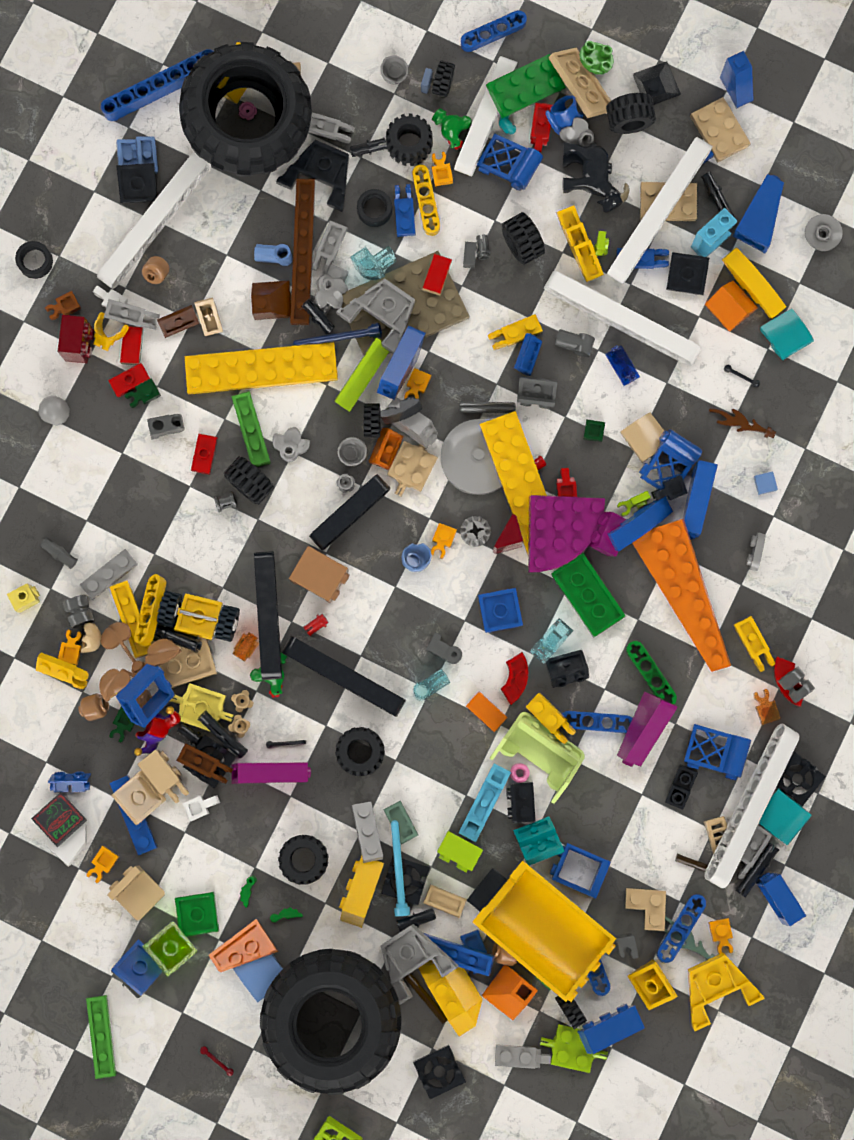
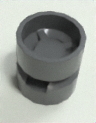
M79 595L62 603L66 614H70L67 619L71 629L80 628L85 623H93L95 621L92 610L87 609L89 601L86 595Z
M799 666L778 680L784 690H789L788 695L794 703L800 701L815 689L809 680L804 679L805 674ZM800 682L802 686L795 690L793 686Z

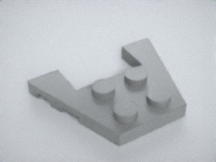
M383 279L365 291V294L357 299H353L344 308L338 309L336 313L351 324L363 309L392 330L381 345L394 354L404 335L415 299L388 280Z
M414 924L381 945L386 970L389 971L391 984L397 993L400 1005L413 997L403 978L428 961H433L442 977L459 967L456 962Z

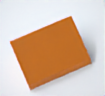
M734 280L723 285L705 303V306L729 332L758 309Z

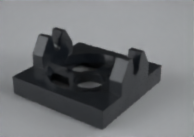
M204 735L196 746V749L200 751L207 747H214L213 753L208 755L217 759L221 752L224 757V764L228 767L237 758L236 755L207 735ZM183 765V768L191 772L192 775L214 789L220 782ZM217 767L216 770L219 771L217 775L224 777L226 771Z
M793 752L776 788L782 790L803 807L826 776L818 771V768L812 765L809 760L803 759L796 752ZM793 765L804 766L800 772H793L789 769ZM808 771L811 772L813 778L811 786L805 782V775ZM784 774L790 777V785L788 787L785 786L783 781ZM795 774H800L803 778V782L800 785H795L792 781V777ZM795 787H803L807 792L796 794L792 791Z
M392 856L381 894L397 898V892L392 888L391 879L396 880L395 873H393L395 870L394 856ZM402 858V866H407L403 875L406 874L411 877V883L408 886H404V891L411 885L418 887L413 894L405 895V901L419 905L430 867ZM412 868H415L419 873L420 881L413 879L411 875Z
M449 1044L413 1061L429 1099L466 1083ZM436 1057H445L451 1063L444 1065L439 1063ZM431 1060L433 1064L432 1072L425 1075V1066ZM435 1067H444V1076H435ZM454 1068V1077L448 1084L446 1079L447 1071ZM435 1078L440 1080L443 1087H435L428 1083V1081Z

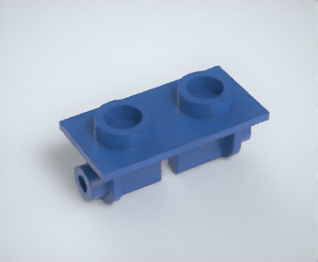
M82 771L73 774L56 772L48 780L50 791H54V793L69 792V785H72V792H86V790H90V782L88 780L91 773L85 774Z

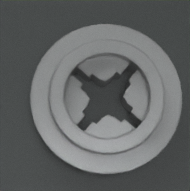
M477 516L465 519L460 528V535L463 541L474 547L485 544L491 533L488 522L482 517ZM473 524H475L477 529H483L478 532V539H476L474 533H467L473 530Z

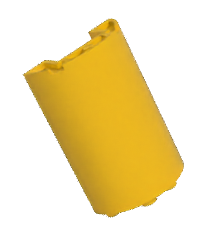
M524 861L518 865L508 881L472 921L474 925L565 1002L567 1000L572 1002L578 994L576 991L578 986L582 988L589 980L586 977L590 971L595 972L602 964L599 962L600 958L605 953L609 955L616 946L613 943L616 940L613 935Z

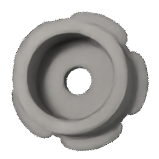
M343 474L337 479L336 484L341 492H350L355 487L353 476Z

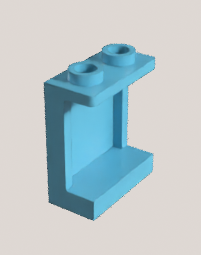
M724 208L697 232L691 248L699 256L708 257L731 236L728 230L737 223V220Z

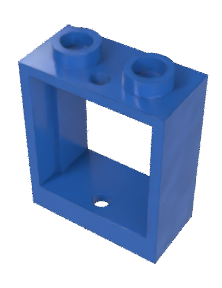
M146 664L116 695V698L130 721L145 728L175 694L171 689V683L164 676V671L159 666L155 667ZM154 681L159 690L141 708L136 699Z
M566 843L563 846L564 852L557 855L560 857L558 863L553 864L550 870L551 880L596 899L611 862ZM569 850L600 863L589 890L558 877Z
M767 872L759 878L761 881L756 884L783 925L792 926L807 916L780 874Z

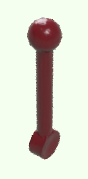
M206 1046L201 1047V1054H206L226 1071L228 1076L234 1074V1070L220 1062L208 1051Z

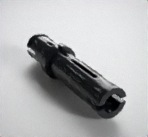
M712 171L701 176L708 189L707 193L712 197L718 211L720 212L726 208L735 218L721 191L722 187L717 184Z
M158 624L156 626L154 636L168 639L174 644L195 653L201 650V641L175 632L168 626L163 627Z
M205 710L198 717L197 720L206 726L224 743L223 746L229 748L239 759L248 752V749L236 739L237 737L234 734L231 735L208 711Z
M768 843V846L761 856L758 857L747 876L735 890L740 894L745 887L741 894L743 897H747L765 869L771 866L770 862L780 851L775 847L770 853L774 846L773 844Z

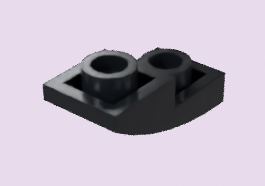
M409 397L399 401L400 408L388 407L386 410H381L383 422L385 424L395 423L415 415L422 410V404L419 399Z
M680 764L668 791L665 803L683 810L698 772Z
M492 868L466 901L478 911H481L489 904L508 879L495 868Z

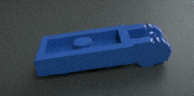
M406 184L405 187L407 198L400 199L399 195L400 187L395 185L396 199H394L397 237L416 236L410 184Z
M617 248L616 258L623 248ZM647 248L634 269L668 267L669 261H654V256H669V250Z

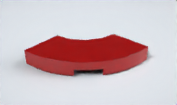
M523 652L506 662L509 669V677L506 684L500 690L510 705L519 699L528 681V664Z
M776 657L774 678L781 694L789 702L800 707L803 699L794 703L788 695L789 690H784L778 680L795 668V663ZM798 683L793 688L797 690L802 685Z

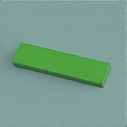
M250 391L231 396L250 462L256 467L270 464V458Z
M107 995L88 997L86 1002L95 1079L116 1076Z

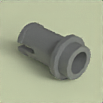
M482 234V238L478 235L476 237L478 247L476 255L480 260L489 259L491 251L488 245V235Z

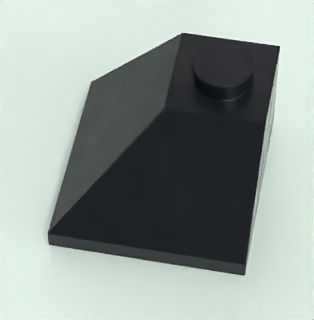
M667 61L633 73L639 92L652 96L653 105L681 95Z

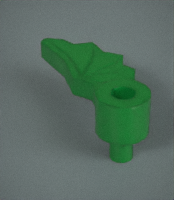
M255 876L248 877L246 880L247 884L241 888L240 901L243 902L245 908L249 905V899L252 894L251 888L257 882Z
M289 907L288 909L284 908L279 915L272 914L270 920L276 923L281 918L290 919L303 917V915L298 913L297 909Z

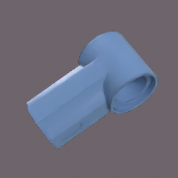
M256 244L254 251V260L256 262L279 263L282 266H288L293 261L291 250L285 244L277 246ZM283 252L288 253L284 258L279 257Z

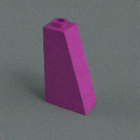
M644 691L617 753V756L623 759V764L633 767L634 764L642 766L675 713L677 706Z
M308 762L236 763L231 765L233 769L231 784L308 782V778L311 777V768L308 767Z

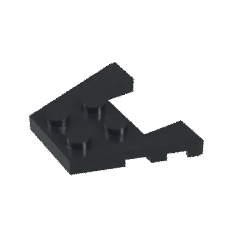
M314 140L299 156V159L293 165L291 164L282 176L278 177L276 183L292 190L299 174L315 179L334 188L327 201V206L343 212L349 154Z

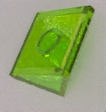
M173 921L142 946L167 977L177 971L198 952Z

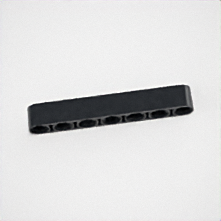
M274 551L254 553L261 677L262 681L282 679Z
M293 636L289 637L281 651L286 656L395 717L398 716L406 702L404 698Z

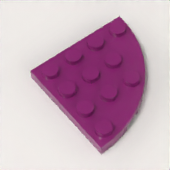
M530 495L528 573L558 568L580 555L591 543L592 534L598 531L600 527L598 519L604 513L605 498Z

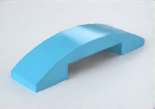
M493 764L459 831L460 835L474 842L477 841L511 774L510 771Z

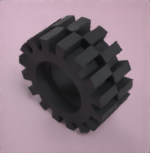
M440 60L433 81L432 94L443 97L448 96L453 81L455 64Z
M364 403V437L380 438V403Z
M559 996L555 997L573 1029L587 1021L574 999L572 1002L569 1000L565 1002Z

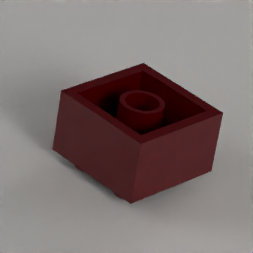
M62 315L57 352L66 362L88 364V358L92 356L90 342L94 339V329L85 317Z

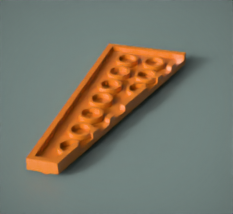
M684 519L651 529L632 544L711 672L730 667L731 663Z

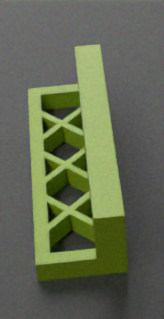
M378 338L374 339L334 400L335 403L349 412L390 352L382 347V342Z

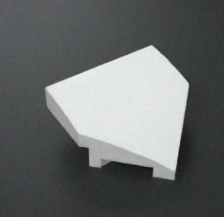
M84 823L59 847L46 836L47 848L69 867L77 855L86 849L87 825Z

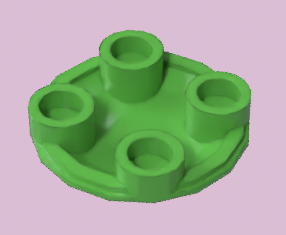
M587 41L580 50V61L589 72L602 75L608 73L614 64L613 50L609 45Z

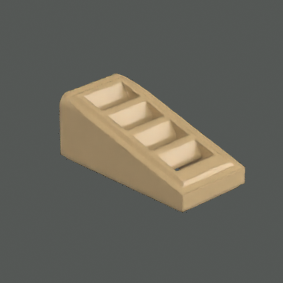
M724 816L704 821L713 854L718 846L715 841L721 840L723 836L714 837L713 834L721 831L724 834L727 828ZM721 824L720 828L712 830L711 826Z

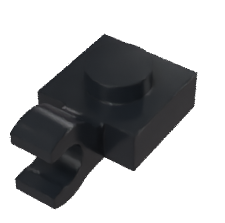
M682 475L662 482L664 488L651 492L653 499L656 500L665 496L668 497V500H673L688 493Z

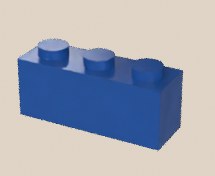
M623 1004L616 1008L617 1012L613 1014L610 1012L599 1016V1021L595 1023L589 1021L583 1024V1029L577 1032L587 1054H595L644 1029L645 1027L636 1007Z

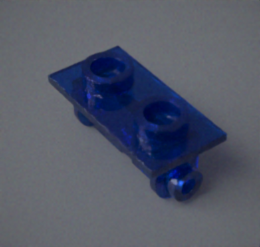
M617 345L614 346L610 352L605 354L623 386L640 378L622 345L619 347Z

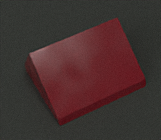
M512 514L494 545L493 553L499 554L522 547L524 541L515 514Z

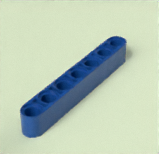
M206 49L106 98L101 103V110L105 118L109 121H116L182 88L185 77L191 72L189 71L190 68L202 56H207L213 50ZM180 75V78L173 79L174 76ZM160 83L164 84L162 87H156ZM147 91L146 95H140L142 92ZM125 100H131L129 103L124 104ZM109 108H114L112 112H107Z

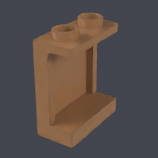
M308 546L289 580L321 597L326 602L331 603L332 600L335 601L339 596L340 591L338 589L341 584L345 585L350 574H348L349 569Z

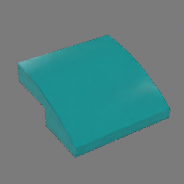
M792 308L760 327V331L771 343V348L781 360L786 359L814 342L811 333Z
M778 789L771 797L759 824L780 841L789 845L812 814L792 800L782 790Z
M550 816L513 830L525 861L529 866L564 852Z

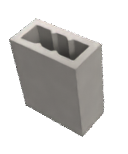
M396 397L395 400H392L387 408H400L399 401L402 400ZM420 412L402 421L391 423L425 448H428L437 439L438 432L432 421Z

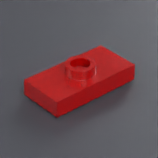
M140 363L108 381L119 398L136 389L135 386L149 380L150 377L143 364Z
M198 434L191 466L192 472L210 475L218 440L217 437Z

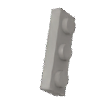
M124 549L83 581L80 586L94 600L138 564L128 551Z
M365 802L352 805L363 863L382 860L383 853L372 803Z

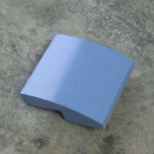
M155 137L117 139L118 165L154 163L155 174L158 173Z
M273 954L233 968L257 1002L264 998L270 984L283 969Z

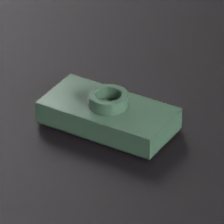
M401 800L383 809L390 824L393 820L398 821L401 845L418 836Z

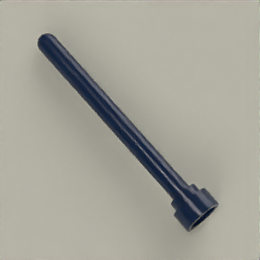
M374 323L368 326L367 329L299 339L293 342V346L322 344L365 336L373 337L374 339L382 338L380 323Z

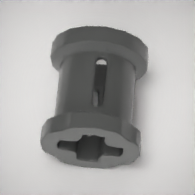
M233 491L224 496H214L218 512H222L223 509L230 507L237 508Z

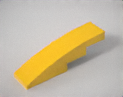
M573 205L556 212L585 281L588 282L604 275L597 255H595L596 252L592 242L587 236L583 223L580 222L575 206Z
M737 247L722 258V261L741 288L747 290L756 304H760L769 319H773L786 308V305L763 275Z

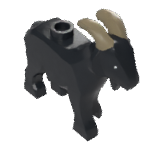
M564 142L563 167H567L571 163L583 165V177L563 178V193H569L572 190H584L593 195L605 197L604 200L597 201L598 204L602 205L605 213L618 208L627 200L630 191L629 185L625 183L623 187L624 192L620 193L608 181V174H612V163H608V153L604 148L597 146L596 143H592L590 147L586 148L578 144Z

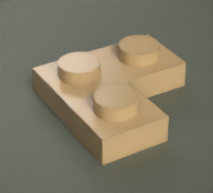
M626 888L625 909L645 910L644 930L665 931L666 891Z

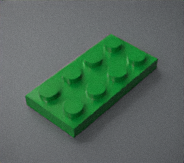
M550 54L486 84L502 119L566 88L561 76L549 60Z
M581 553L575 559L551 573V576L593 638L626 617L584 553Z

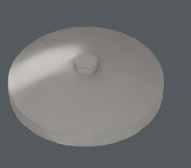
M474 419L459 424L447 435L441 449V465L446 478L460 491L472 495H485L502 488L479 425L488 420Z

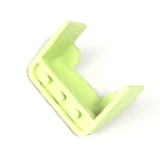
M527 712L520 713L490 756V759L493 761L499 751L509 757L515 756L518 752L548 773L547 783L551 789L557 791L551 801L553 804H555L570 784L585 759V754L580 748L570 741H567L566 744L560 742L536 717Z

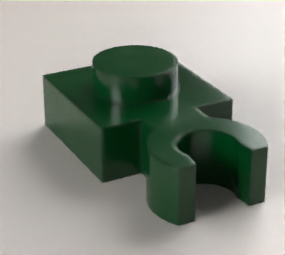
M150 378L135 386L137 392H129L125 395V398H134V402L129 404L131 408H134L139 404V401L142 400L144 404H147L160 397L161 394L153 379Z
M122 706L113 721L117 728L110 732L109 737L114 738V735L119 733L120 739L118 742L122 743L125 740V731L131 732L135 725L130 721Z

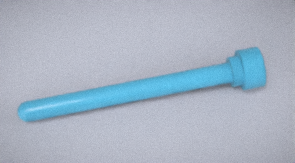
M393 820L391 822L398 902L396 908H394L395 916L410 915V907L408 903H405L399 823L397 820Z

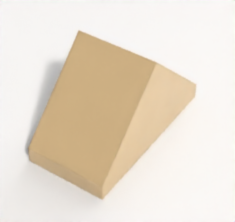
M213 297L194 302L204 335L208 336L223 332Z

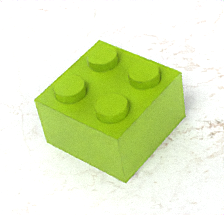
M447 831L437 853L440 854L438 858L448 863L450 860L456 862V867L467 873L468 869L470 871L474 869L483 849Z

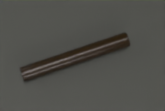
M678 853L675 858L676 862L704 872L708 867L705 863Z
M411 973L405 977L406 981L442 1024L447 1022L446 1016L414 976Z

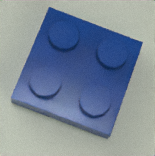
M516 588L478 595L485 633L523 626Z
M138 939L114 965L111 971L142 996L167 968L168 964Z

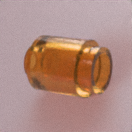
M250 632L248 634L243 633L234 646L235 650L232 654L243 661H246L247 658L250 659L259 645V642H257L258 637Z

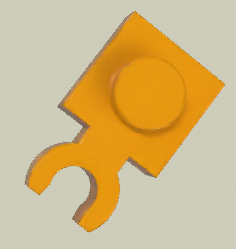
M442 152V159L440 160L436 159L435 153H433L432 162L436 166H431L435 187L453 184L450 163L444 164L446 162L445 152Z
M414 368L407 383V387L411 389L405 393L404 399L408 398L409 395H414L416 399H419L418 393L424 394L431 375Z
M441 523L438 524L432 542L437 543L431 549L432 556L436 550H440L442 552L440 559L445 557L444 548L445 546L451 547L457 529Z
M68 629L66 632L68 641L67 643L61 642L58 659L78 665L82 646L77 645V642L81 640L82 633L77 632V636L72 638V630Z
M102 846L91 862L96 865L95 868L90 869L86 876L90 877L92 873H97L98 877L95 882L99 883L103 878L102 872L109 873L120 856Z
M729 918L708 922L712 941L719 942L717 946L718 954L722 953L723 946H727L729 953H733V947L728 943V939L733 938Z

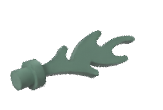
M665 916V920L672 926L674 922ZM674 931L671 934L672 938L681 941L682 936L679 932ZM690 932L685 940L686 944L681 947L694 951L707 960L715 957L713 953L709 955L705 951L702 941L698 942V947L695 946L692 932Z

